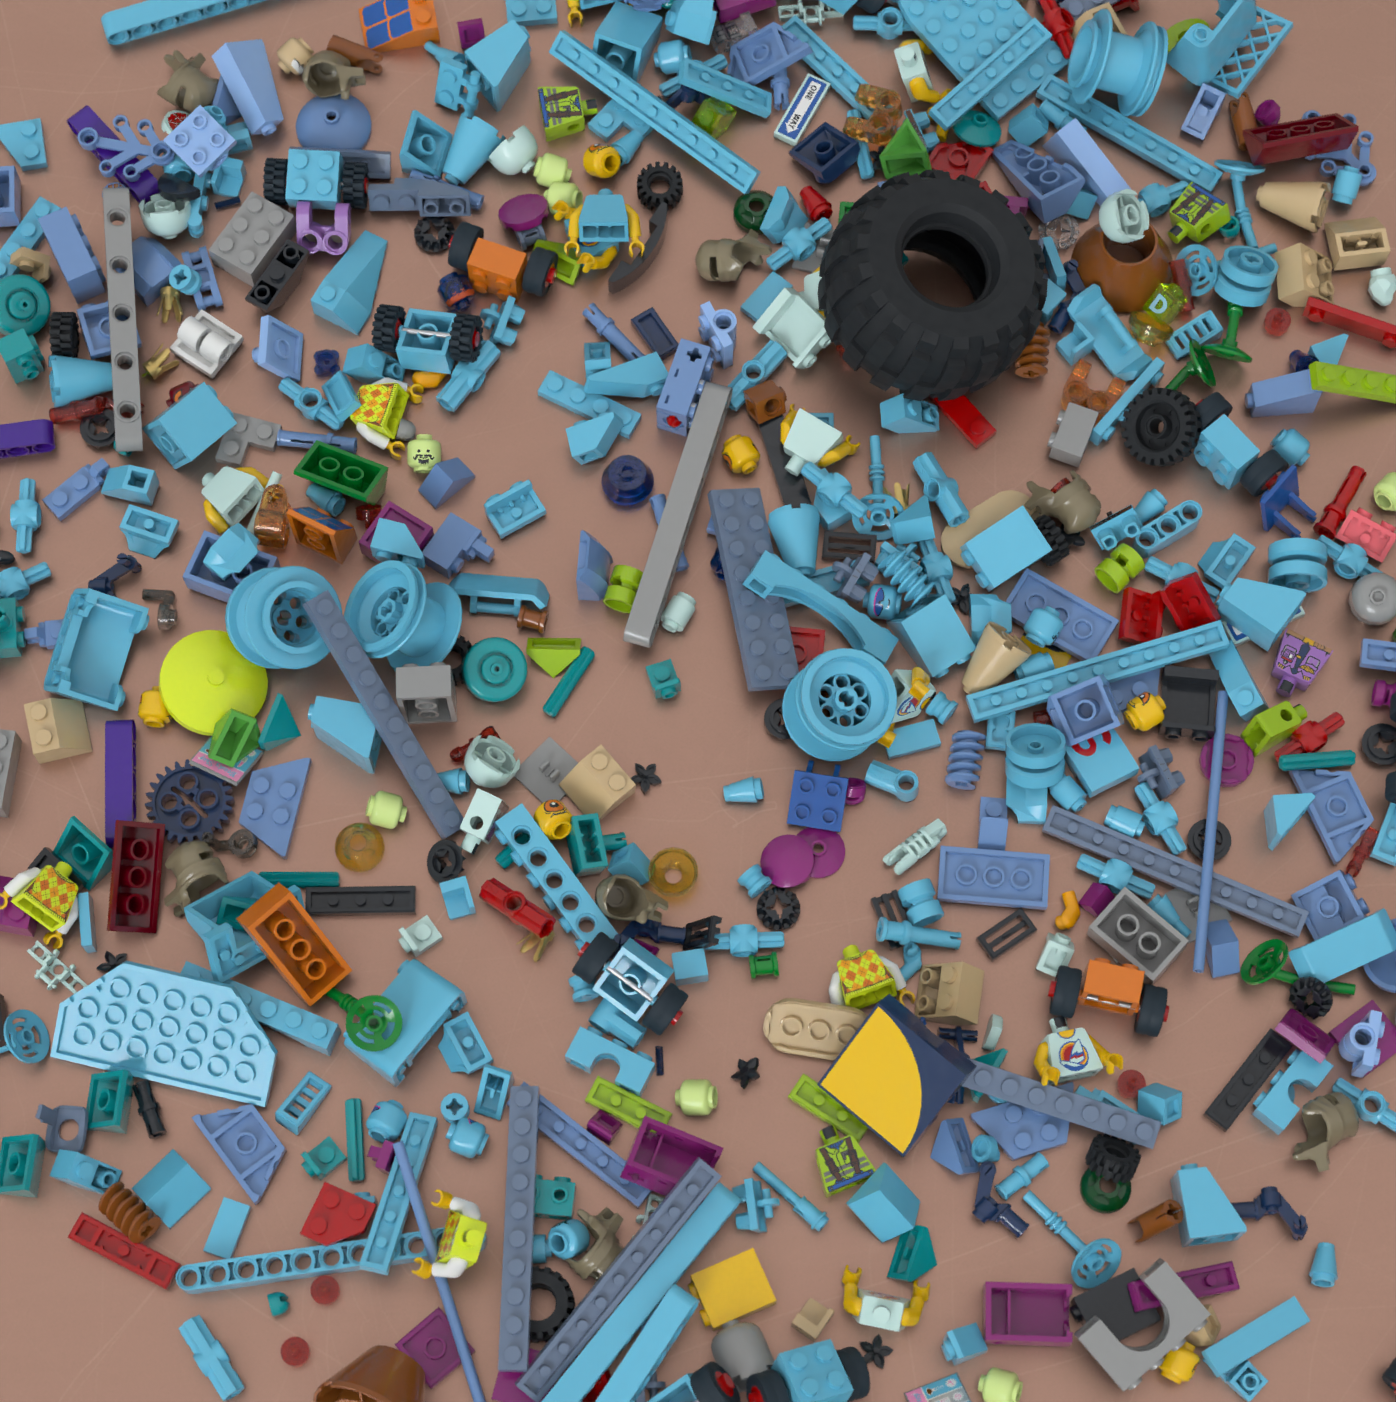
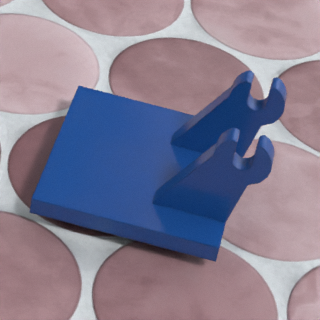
M1293 464L1286 472L1283 471L1278 476L1276 484L1271 490L1264 492L1260 499L1263 530L1268 532L1275 525L1287 533L1290 538H1301L1299 535L1301 532L1280 514L1289 505L1301 513L1308 521L1314 522L1317 519L1315 517L1316 512L1298 497L1297 467Z
M809 760L806 771H794L787 824L841 832L849 778L839 777L841 765L835 764L833 776L813 773L814 761Z

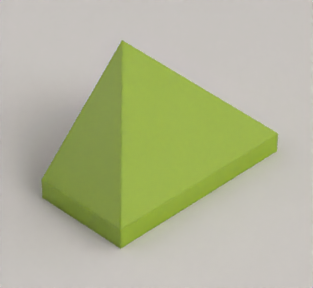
M536 240L533 250L536 247H541L556 252L558 254L556 277L573 286L582 265L576 263L579 258L576 257L575 250L571 248L569 250V257H567L564 251V243Z
M528 638L526 654L554 678L580 655L581 638Z

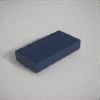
M653 307L631 319L632 326L651 353L657 351L661 360L676 353L679 344Z

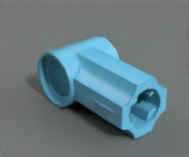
M874 759L870 763L864 779L865 783L892 793L904 802L912 801L917 797L919 781L915 773L909 770H898ZM903 782L913 784V788L910 790H903L899 786Z
M603 998L588 1019L599 1031L607 1035L610 1033L633 1050L638 1046L647 1031L644 1026L630 1018L605 998Z

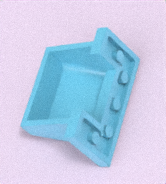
M253 871L184 907L187 922L205 943L214 981L223 983L267 958L246 931L232 928L226 922L223 924L216 923L223 896L247 897L259 900L275 886ZM296 885L287 888L305 909L301 889Z

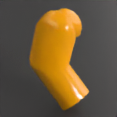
M417 371L412 375L413 384H421L423 388H435L441 383L446 374Z
M1068 891L1062 894L1065 910L1061 916L1055 918V924L1060 930L1074 927L1080 917L1081 911L1075 891Z

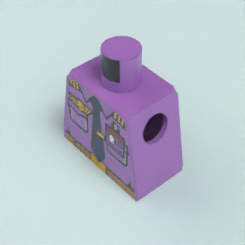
M1286 628L1280 640L1271 672L1274 678L1280 680L1276 692L1284 697H1291L1295 688L1306 691L1327 663L1333 650Z

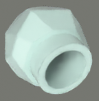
M1391 267L1371 270L1368 292L1371 298L1378 304L1388 306L1392 302L1393 293L1396 291V276L1392 274Z

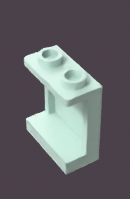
M784 288L753 325V328L759 334H766L772 341L778 342L788 353V357L794 362L792 365L796 369H805L812 366L817 360V353L831 343L824 328L825 318L794 288Z

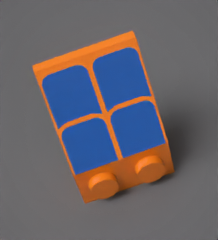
M377 0L359 9L365 47L376 52L423 46L427 41H431L434 44L440 43L433 0Z
M310 507L288 509L286 514L296 543L337 563H344L357 540L356 531L351 523L340 519V521L331 518L328 512L317 508V510Z

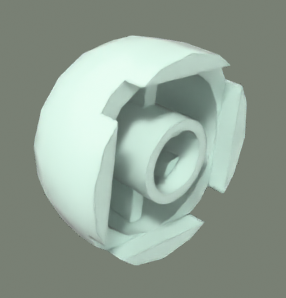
M523 125L512 133L514 136H511L508 140L505 139L489 156L488 161L503 174L515 175L521 171L526 174L536 164L533 160L537 155L538 145L533 134Z
M1125 189L1108 196L1100 206V227L1104 234L1112 241L1129 243L1142 239L1145 236L1143 235L1144 231L1149 228V214L1144 201H1138L1135 197L1138 193L1134 190Z
M160 194L150 196L151 201L145 204V201L142 200L139 204L140 216L144 226L149 232L157 236H162L164 239H172L188 227L187 221L191 213V203L188 197L185 199L176 198L177 202H172L164 199Z
M479 735L471 742L465 753L464 766L466 772L473 782L479 786L493 789L502 787L515 776L520 768L519 758L517 761L513 756L514 749L505 741L491 735L487 739L481 738L482 735Z

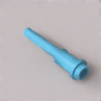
M760 1161L754 1166L752 1170L794 1206L792 1210L811 1225L810 1229H816L819 1232L827 1224L829 1218L826 1216V1211L822 1213L805 1196L801 1198Z

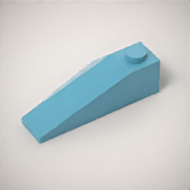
M674 0L671 10L667 12L665 17V29L673 34L709 45L717 14L716 11H712L714 0Z
M367 230L360 235L323 279L310 301L314 314L356 335L360 334L372 314L374 296L377 292V283L387 249V240Z

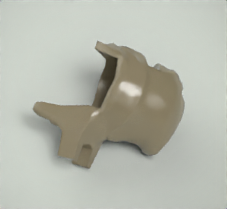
M174 50L173 55H165L164 60L174 70V73L168 83L158 89L157 94L167 102L191 113L199 105L202 107L211 106L219 79L210 78L200 71L201 65L206 60L204 56L199 53L187 60L178 50Z
M323 50L314 54L308 60L302 74L306 88L320 98L341 94V99L348 100L351 87L366 85L363 68L351 67L349 59L331 50Z
M750 229L748 234L739 240L727 238L706 240L699 247L695 263L699 274L706 280L738 281L743 266L748 261L758 266L763 263L761 255L771 254L772 249L770 246L760 243L757 239L758 233Z
M1074 470L1070 471L1073 481L1062 487L1055 494L1049 489L1038 486L1033 481L1027 482L1026 485L1032 493V497L1024 506L1030 511L1034 508L1036 509L1031 515L1033 521L1042 515L1056 517L1064 525L1065 533L1073 534L1092 526L1101 512V502L1095 495L1090 493L1091 487Z
M188 841L179 845L165 862L166 868L173 871L177 882L175 889L164 898V903L167 907L174 903L178 904V906L173 908L176 917L185 914L184 907L201 898L199 892L208 888L215 881L221 879L225 885L229 883L223 864L219 858H213V850L204 841Z
M615 874L603 879L595 891V903L602 913L618 921L636 920L641 924H645L647 919L660 922L662 913L656 911L658 907L666 911L668 909V901L642 888L636 879L626 874Z
M1331 1092L1324 1096H1318L1314 1100L1308 1101L1302 1107V1118L1308 1133L1307 1142L1296 1144L1294 1148L1295 1153L1292 1154V1157L1297 1161L1314 1160L1319 1172L1329 1170V1150L1340 1140L1354 1137L1359 1128V1118L1355 1105L1348 1096L1341 1092Z
M608 1207L597 1216L590 1215L583 1209L577 1211V1215L586 1224L596 1241L581 1260L565 1259L569 1263L570 1268L582 1279L585 1280L589 1276L595 1279L594 1284L624 1249L615 1237L624 1219L618 1213L614 1214Z

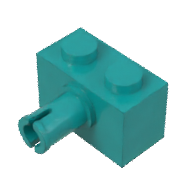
M15 597L0 599V658L21 657L22 647H26L24 631H21V622H25V610L23 606H20Z
M598 813L571 817L572 828L566 839L574 875L580 877L600 874L608 866L606 851L619 850L627 846V840H622V838H626L625 833L602 835Z

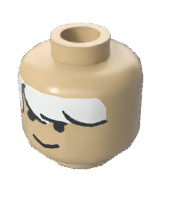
M291 37L278 49L277 56L280 61L277 64L286 74L292 72L295 75H300L314 51L301 37L299 39Z

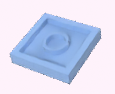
M270 315L261 317L259 347L252 350L254 362L283 379L288 377L294 382L300 381L303 333Z

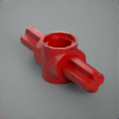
M1039 0L1045 13L1043 16L1044 21L1041 24L1052 34L1050 40L1058 42L1064 58L1070 59L1074 45L1071 34L1073 33L1072 28L1075 26L1072 15L1065 8L1058 7L1055 0Z
M1334 712L1319 723L1310 720L1298 727L1291 734L1292 741L1274 752L1276 761L1279 763L1281 755L1315 753L1327 744V736L1345 724L1342 715Z

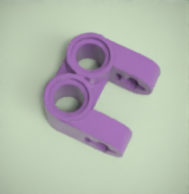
M298 201L296 208L297 244L309 250L310 254L318 251H326L331 255L344 253L351 240L350 203H336L335 223L321 225L313 221L312 202ZM313 234L317 241H309L305 235ZM338 235L343 242L336 243L332 240L331 236Z

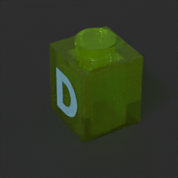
M1174 283L1159 284L1142 309L1159 324H1170L1188 299L1183 295L1184 291Z

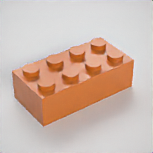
M277 883L236 918L296 995L310 1007L352 971L292 892L280 883Z

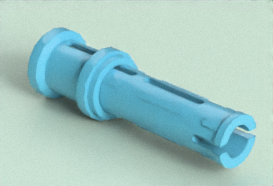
M880 917L876 928V939L879 942L891 940L898 941L900 945L913 942L953 948L955 950H958L961 945V940H957V938H961L960 932L912 926L907 920L895 922L887 920L886 917Z

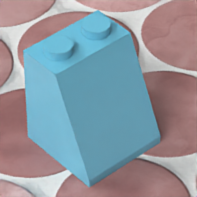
M616 1L595 32L592 50L639 83L660 37L663 17L650 12L637 11L633 9V6Z
M514 19L464 51L466 65H468L467 74L470 75L472 71H479L481 73L480 80L482 81L480 92L496 112L503 108L531 63L530 35L523 25L519 26Z
M202 382L142 429L172 467L177 469L194 460L235 426L237 422L234 420L232 411L228 407L223 406L218 400L216 391L210 385Z
M1023 505L960 547L963 561L966 565L972 566L976 572L975 578L978 584L983 589L986 588L988 592L1052 551V548Z
M1238 577L1233 584L1228 582L1225 585L1215 605L1218 606L1217 611L1222 621L1232 625L1268 652L1298 612L1306 593L1297 589Z
M929 594L914 608L911 609V606L901 611L900 615H895L894 619L886 621L915 664L922 668L929 677L937 679L944 676L950 671L948 667L954 663L959 665L971 658L970 653L976 649L946 594Z
M316 696L315 704H310L308 711V720H311V728L314 729L316 737L366 772L374 774L382 738L362 704Z
M1197 1164L1180 1166L1181 1170L1176 1171L1170 1180L1173 1200L1180 1204L1182 1207L1180 1210H1183L1184 1213L1182 1222L1178 1224L1181 1246L1190 1247L1238 1240L1247 1231L1246 1225L1207 1167L1198 1168Z

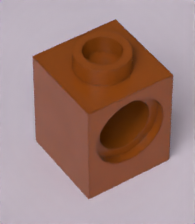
M771 379L743 391L747 413L758 424L786 413V393L782 387H778Z

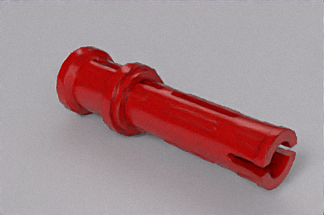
M1359 466L1351 467L1334 500L1324 507V514L1321 520L1313 526V530L1317 535H1324L1330 540L1335 538L1337 527L1340 522L1346 519L1347 507L1367 475L1363 468Z

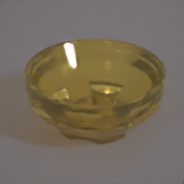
M1132 311L1128 319L1130 329L1133 332L1132 336L1137 341L1152 347L1169 341L1174 334L1171 326L1143 312Z
M367 823L348 825L339 833L335 842V853L340 864L354 872H365L377 866L385 851L382 835L375 827ZM356 836H362L366 839V845L361 850H354L350 846L351 840Z
M670 847L659 851L652 858L648 868V876L657 892L668 897H679L688 893L694 887L698 878V866L694 857L689 852L681 848ZM671 869L678 870L682 875L681 880L674 884L669 883L665 878V874Z

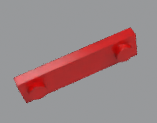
M1314 297L1308 298L1302 316L1308 317L1309 320L1316 323L1323 322L1373 339L1389 348L1396 347V325Z
M965 395L956 399L939 402L938 398L931 399L975 449L996 434L997 430Z
M81 1212L68 1235V1238L165 1290L169 1289L181 1267L180 1263L142 1243H132L128 1236Z

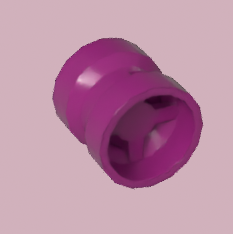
M1376 679L1372 691L1371 705L1379 707L1388 705L1390 708V699L1392 694L1396 692V683L1391 685L1387 684L1384 680Z

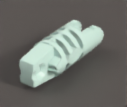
M936 819L926 827H921L917 830V833H913L884 856V863L890 866L898 861L894 871L897 875H901L915 864L918 859H921L940 843V840L947 834L945 824L940 819Z

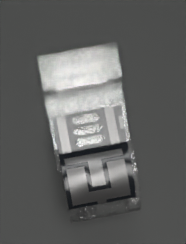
M747 11L741 13L738 19L714 26L710 42L715 53L723 54L729 52L732 45L758 31V28L750 12Z

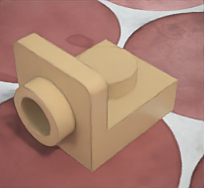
M21 247L11 254L10 264L18 266L22 271L33 272L32 277L40 283L48 280L51 274V266H49L51 256L26 247Z

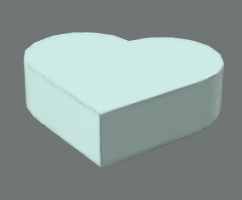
M995 1014L990 1016L982 1044L983 1049L990 1051L995 1049L1003 1030V1018Z

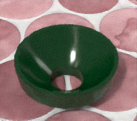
M752 190L748 194H742L737 199L733 209L736 225L747 234L750 229L757 232L758 235L764 234L760 227L773 196L761 190ZM753 201H760L763 203L764 208L759 212H755L749 208V205Z
M1088 1168L1080 1181V1194L1085 1204L1095 1212L1110 1214L1122 1209L1127 1204L1131 1195V1181L1121 1183L1119 1180L1116 1183L1115 1190L1112 1193H1106L1099 1186L1100 1180L1105 1176L1101 1175L1099 1177L1095 1175L1096 1170L1091 1171Z

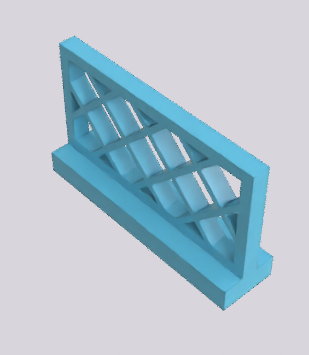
M1256 6L1257 16L1261 17L1262 21L1256 22L1251 30L1264 28L1266 35L1252 38L1249 32L1247 34L1248 39L1243 40L1237 48L1250 46L1252 53L1238 56L1237 50L1233 52L1234 57L1229 58L1223 65L1227 66L1236 63L1238 71L1224 74L1222 67L1220 69L1221 75L1215 76L1208 84L1237 99L1293 28V22ZM1279 25L1283 29L1280 32L1269 34L1268 27ZM1268 42L1269 47L1266 50L1255 51L1254 44ZM1254 59L1255 65L1253 68L1242 70L1240 62ZM1240 77L1241 83L1237 88L1227 85L1226 80Z

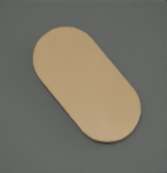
M1007 490L997 493L968 511L970 517L965 523L957 527H950L949 524L945 527L941 536L942 553L948 555L952 565L973 569L972 566L966 565L963 561L960 547L1022 505L1024 506L1030 498L1019 491ZM1025 508L1030 516L1036 511L1035 508L1031 511Z
M785 998L775 1002L768 1009L763 1029L766 1038L772 1043V1046L781 1052L835 1061L868 1015L854 1007L798 998Z

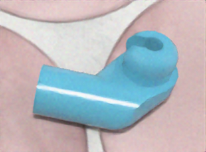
M909 942V944L903 947L904 965L900 968L905 982L922 967L921 949L913 942Z

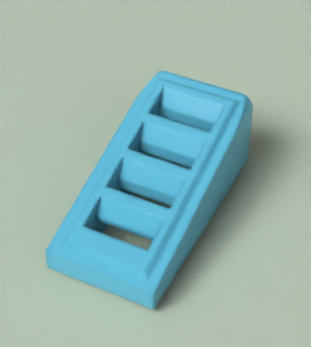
M1209 310L1166 336L1164 342L1178 361L1189 355V340L1186 334H1189L1191 339H1195L1202 347L1221 338L1223 327L1213 312ZM1198 328L1203 337L1200 338L1195 329ZM1179 338L1185 346L1184 349H1181L1176 339Z
M309 1071L275 1112L276 1122L295 1135H298L332 1086ZM307 1085H312L319 1090V1093H314L307 1088ZM304 1094L308 1098L312 1099L311 1103L302 1098L300 1095ZM296 1103L305 1110L302 1112L293 1105Z

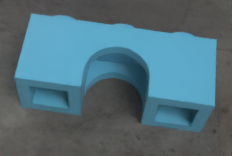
M580 1026L565 1054L566 1062L591 1074L594 1066L599 1061L611 1059L620 1067L615 1079V1085L641 1097L655 1071V1063L652 1062L653 1058L641 1051H638L636 1054L627 1050L628 1046L617 1039H613L611 1042L603 1038V1033L593 1027L588 1026L585 1029Z
M1296 1048L1286 1061L1290 1064L1285 1072L1279 1070L1269 1082L1273 1085L1270 1092L1267 1094L1262 1091L1254 1101L1253 1105L1257 1108L1252 1115L1277 1135H1280L1300 1110L1289 1099V1086L1301 1085L1312 1093L1333 1068V1065L1324 1059L1320 1064L1304 1051L1300 1052Z

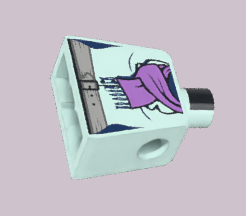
M477 788L460 825V829L466 833L460 847L474 855L481 841L489 844L495 835L494 831L497 830L495 828V821L506 814L509 806L502 799ZM483 822V826L476 830L477 824Z

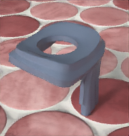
M43 1104L39 1105L35 1117L41 1123L47 1124L45 1139L47 1149L58 1153L59 1149L81 1152L84 1148L88 1128L87 1109L80 1106L61 1105L52 1110ZM73 1119L78 1123L79 1131L74 1139L66 1141L60 1136V1127L66 1120Z

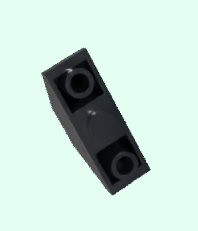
M287 239L245 297V301L266 313L284 305L299 285L310 254L309 250Z

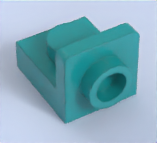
M671 659L645 667L655 699L660 697L669 699L681 691V682L677 678Z
M330 1136L308 1153L304 1151L301 1154L305 1160L301 1164L310 1177L316 1174L320 1181L348 1160Z

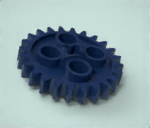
M186 759L185 767H181L176 761L175 770L173 771L166 766L165 771L167 774L165 776L157 773L156 776L159 783L150 782L154 792L146 793L147 798L151 800V802L145 803L146 809L151 810V812L146 814L147 818L154 820L152 823L165 824L164 836L168 834L167 840L169 843H172L177 838L179 845L185 843V840L195 841V839H199L205 842V836L207 835L214 840L215 835L213 831L217 830L223 833L224 830L220 824L222 822L229 824L230 820L226 814L234 813L233 808L228 805L235 802L233 796L229 795L233 792L232 787L225 786L228 782L196 766H192L189 764V759ZM189 780L196 781L191 789L183 788L185 782ZM172 788L178 789L190 802L194 801L197 808L207 814L208 817L203 818L190 804L186 805L182 797L172 792ZM207 797H215V802L212 805H203V801ZM170 800L177 801L174 808H164L166 802ZM187 818H197V821L192 826L184 825Z

